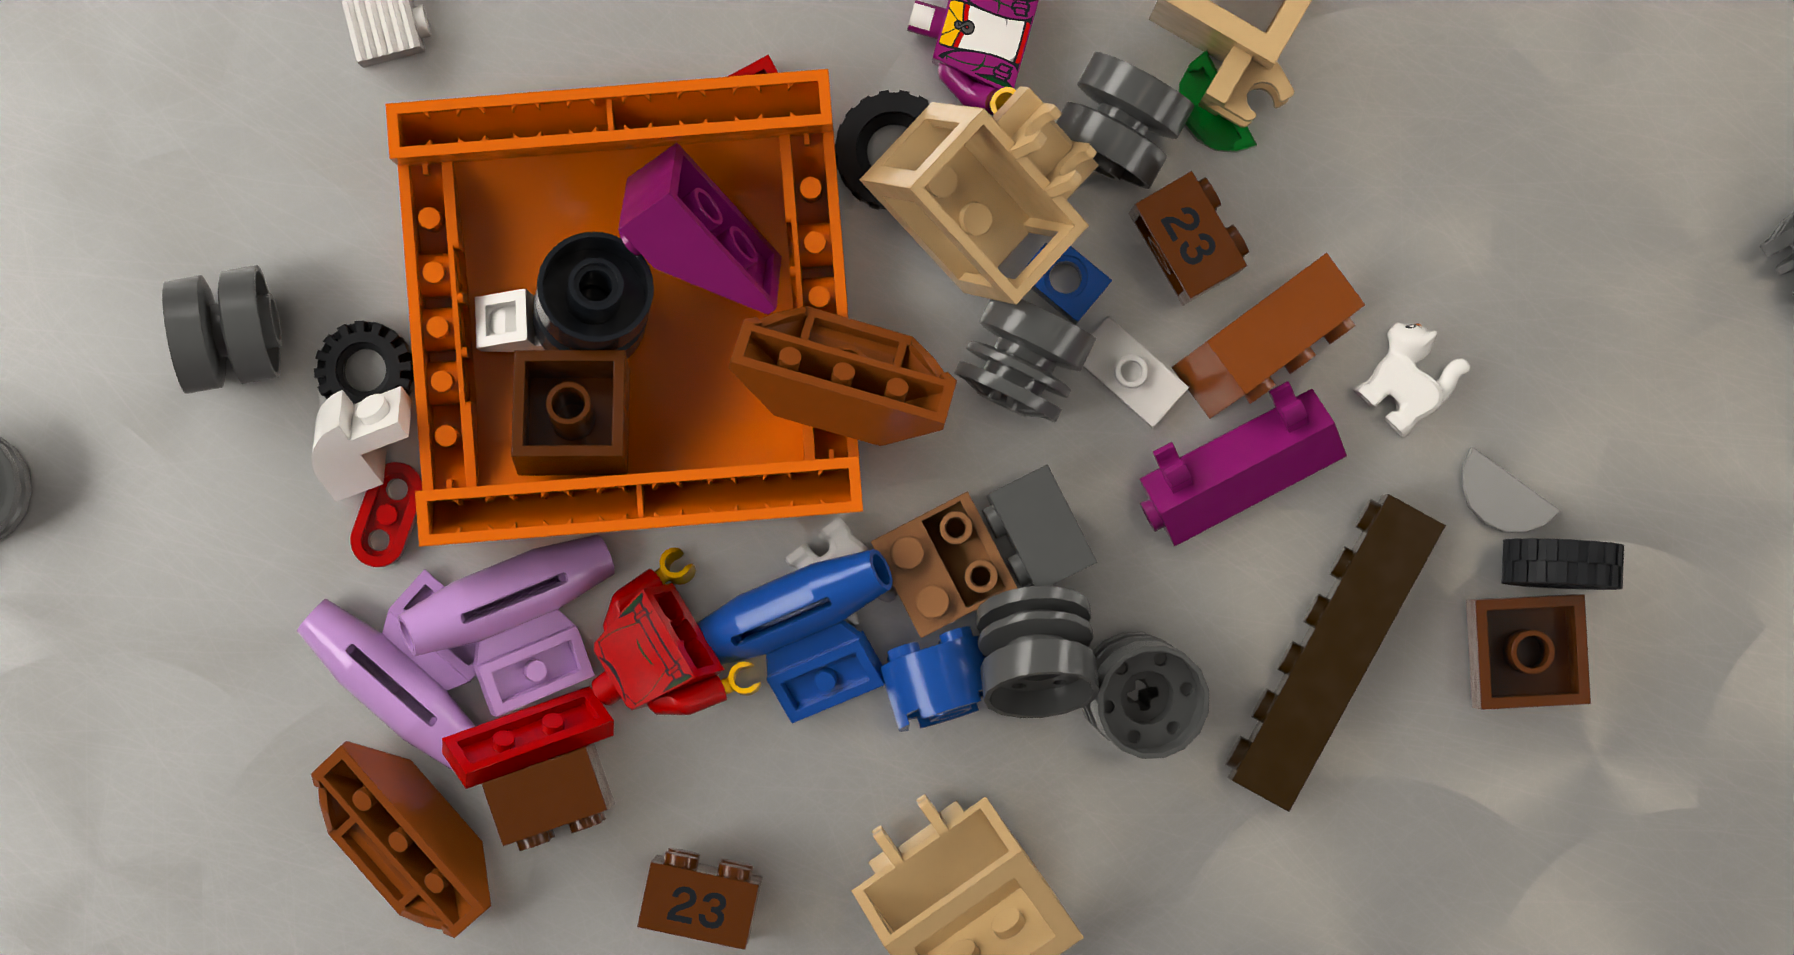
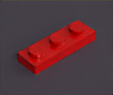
M587 686L442 738V754L464 787L468 789L614 736V720L601 701L595 696L591 687Z

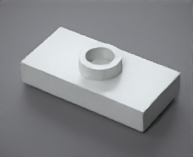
M1108 316L1092 334L1096 341L1083 367L1151 428H1154L1189 387Z

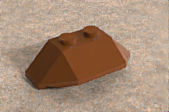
M809 306L777 312L761 319L757 317L744 319L729 363V369L774 416L878 446L943 430L957 380L949 372H944L935 358L913 336Z
M346 741L311 773L313 784L315 787H318L319 804L329 836L400 916L426 927L441 929L443 934L455 938L491 907L483 841L412 760Z

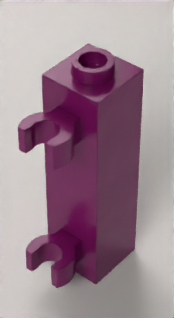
M1289 381L1269 391L1275 408L1186 455L1179 457L1172 442L1153 451L1159 469L1140 478L1148 498L1141 502L1140 506L1154 532L1164 528L1173 545L1177 546L1347 457L1336 424L1314 390L1310 389L1295 397Z

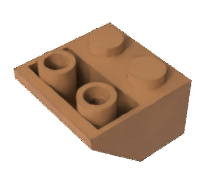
M968 491L871 541L874 549L878 550L885 558L892 574L893 586L920 638L977 610L979 605L990 597L1018 588Z

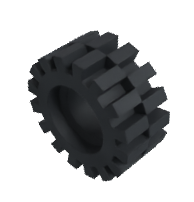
M354 321V324H344L338 327L337 332L333 335L328 334L323 340L325 344L321 351H317L315 359L318 360L317 368H314V378L318 379L319 386L317 388L321 396L328 399L333 394L343 390L353 404H356L370 395L382 394L400 386L410 396L412 392L410 388L412 382H414L412 353L404 338L400 337L394 330L376 322ZM370 349L376 351L383 358L386 366L385 378L377 388L371 391H358L348 383L345 376V366L352 354L359 350Z

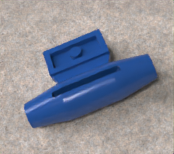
M876 549L815 562L736 596L697 622L722 665L766 655V680L791 723H795L885 685L880 667L883 665L865 633L854 628L845 619L889 591L893 585L892 574L885 558Z

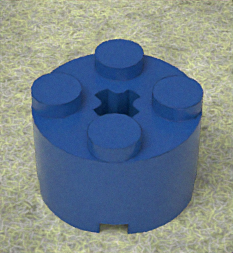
M971 626L945 632L939 635L941 641L938 642V645L922 650L918 642H912L887 651L888 657L886 659L888 663L881 666L880 670L899 732L909 731L910 724L908 720L918 719L920 728H925L979 711L977 702L982 701L981 698H983L980 667L986 657L982 655L978 648V638L980 635L973 636Z

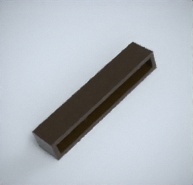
M1390 494L1382 495L1379 502L1372 499L1367 502L1355 525L1356 528L1362 531L1352 550L1344 546L1331 567L1329 575L1336 578L1333 586L1326 597L1321 594L1315 597L1304 617L1303 622L1310 625V628L1301 644L1299 645L1292 641L1280 660L1277 670L1284 673L1281 681L1274 692L1265 689L1252 712L1251 717L1258 720V723L1249 739L1247 740L1240 736L1225 762V765L1232 768L1227 777L1228 779L1290 812L1446 525Z

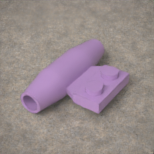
M599 535L532 549L458 579L398 615L402 636L413 656L476 642L473 667L490 713L498 717L595 676L578 627L559 608L614 575L613 560L605 542Z
M424 569L388 609L382 633L328 599H324L306 617L297 629V632L346 690L404 741L454 771L442 754V738L475 727V725L447 691L467 684L475 678L476 672L473 664L476 642L413 656L404 641L398 623V615L441 590L444 586Z

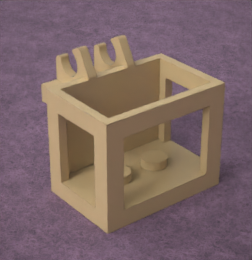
M1157 0L1149 20L1204 52L1207 50L1210 56L1222 62L1221 67L1198 106L1214 116L1219 114L1239 127L1244 128L1249 126L1256 117V113L1251 110L1247 103L1248 92L1252 90L1267 92L1271 96L1274 108L1276 109L1286 104L1289 98L1294 95V89L1277 60L1312 0H1284L1266 32L1261 31L1210 0Z
M1020 86L992 117L984 108L931 102L859 180L963 293L1017 305L1089 226L1067 199L1098 167L1097 162L1093 159L1097 152L1089 143L1072 141L1054 120H1057L1062 112L1055 104L1043 103L1030 87ZM1029 233L1053 237L1016 279L1005 277L998 269L999 265Z
M926 794L922 795L916 801L931 824L899 847L894 844L881 825L872 830L873 837L883 852L868 862L875 874L851 891L890 955H1060L1084 938L1051 887L987 797H984L966 811L962 809L956 800L938 812Z

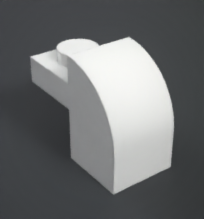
M402 386L382 394L370 395L356 404H353L346 393L341 390L330 396L320 407L315 425L312 467L319 481L336 502L383 484L387 453L386 445L409 437L412 400Z

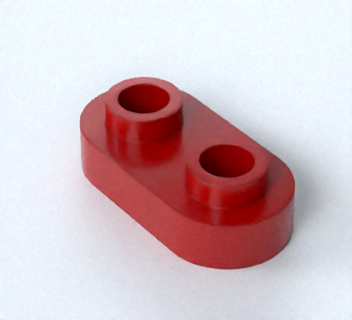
M401 462L385 464L383 484L369 489L365 493L350 537V544L354 555L365 565L371 567L392 565L401 558L406 549L417 518L415 491H422L421 474L411 465ZM396 479L403 480L408 487L406 496L400 500L393 499L389 494V486ZM377 530H383L389 536V545L382 551L374 549L371 545V536Z

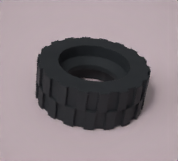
M885 90L872 97L868 95L860 100V103L855 108H851L847 112L846 118L840 124L837 131L835 154L841 180L856 199L860 202H865L869 207L876 210L887 209L859 180L872 167L867 155L868 143L873 134L882 127L900 125L908 128L928 107L927 99L920 95L919 97L910 95L909 91L889 92V90Z
M1572 539L1503 540L1501 583L1513 586L1557 589H1623L1624 545L1612 542Z

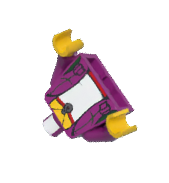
M915 0L907 31L937 39L932 63L938 66L939 79L962 105L984 108L990 115H994L1016 91L1014 87L1039 0H949L947 8Z

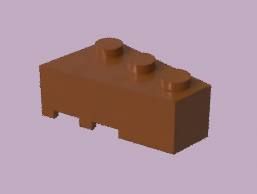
M1325 253L1172 366V369L1180 380L1189 387V392L1209 419H1211L1243 396L1251 404L1276 386V383L1270 376L1283 366L1291 374L1316 356L1310 346L1322 337L1330 345L1356 325L1350 316L1364 307L1365 303L1328 253Z

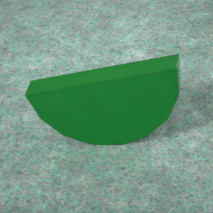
M1206 50L1189 64L1179 83L1178 92L1189 99L1194 105V109L1184 127L1197 142L1214 151L1237 153L1256 147L1257 143L1248 127H1239L1219 114L1214 116L1198 106L1218 72Z

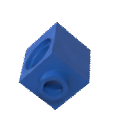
M1045 243L1040 248V250L1035 254V256L1030 260V262L1040 253V251L1047 245V243ZM1070 246L1031 289L1076 325L1112 282V279ZM1066 264L1075 268L1080 277L1079 287L1074 292L1067 294L1056 291L1049 279L1050 271L1054 267Z

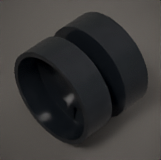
M603 232L580 233L558 243L545 257L537 279L533 306V326L542 347L545 350H625L628 359L643 339L653 299V278L645 258L642 255L636 256L630 252L620 237Z

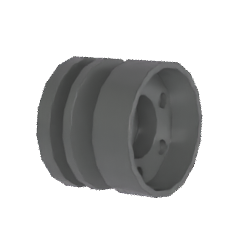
M990 299L979 323L996 335L998 339L994 346L969 341L966 347L968 351L987 362L982 369L970 363L960 361L954 374L966 380L980 396L1024 417H1038L1056 422L1062 409L1041 396L1044 390L1068 398L1071 389L1053 376L1052 373L1056 366L1081 371L1096 338L1067 320L1023 299L1017 305Z
M1029 586L1011 589L994 595L979 605L975 617L976 628L980 633L978 648L982 655L986 657L980 669L983 700L988 709L1000 715L1017 718H1044L1066 714L1083 708L1096 698L1099 692L1096 657L1092 649L1089 648L1093 639V629L1089 623L1091 619L1090 604L1085 595L1073 589L1058 586Z
M1145 632L1120 633L1102 641L1093 650L1096 657L1099 692L1092 702L1082 708L1086 720L1121 751L1141 759L1166 758L1184 750L1200 734L1209 713V688L1201 669L1185 653L1174 648L1166 641ZM1139 680L1146 685V688L1138 691V700L1134 701L1127 696V693L1135 690V681Z

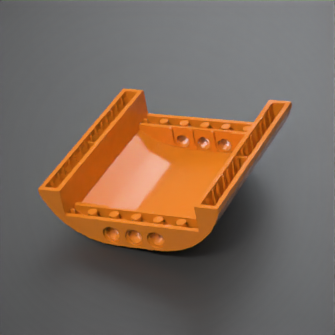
M828 69L385 104L389 158L398 165L422 478V491H415L419 547L863 512L858 440L774 416L729 369V363L744 319L753 317L761 319L777 312L806 306L849 318ZM677 142L782 256L776 310L768 315L657 270L646 260L653 278V299L643 339L635 352L627 359L630 368L628 474L518 476L511 457L514 352H484L476 348L475 297L519 289H527L531 294L535 295L540 267L547 254L558 243L573 235L585 232H603L620 237L618 228L627 178Z

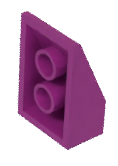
M677 142L627 178L618 230L623 243L630 252L636 256L642 255L657 270L768 315L776 310L782 256Z

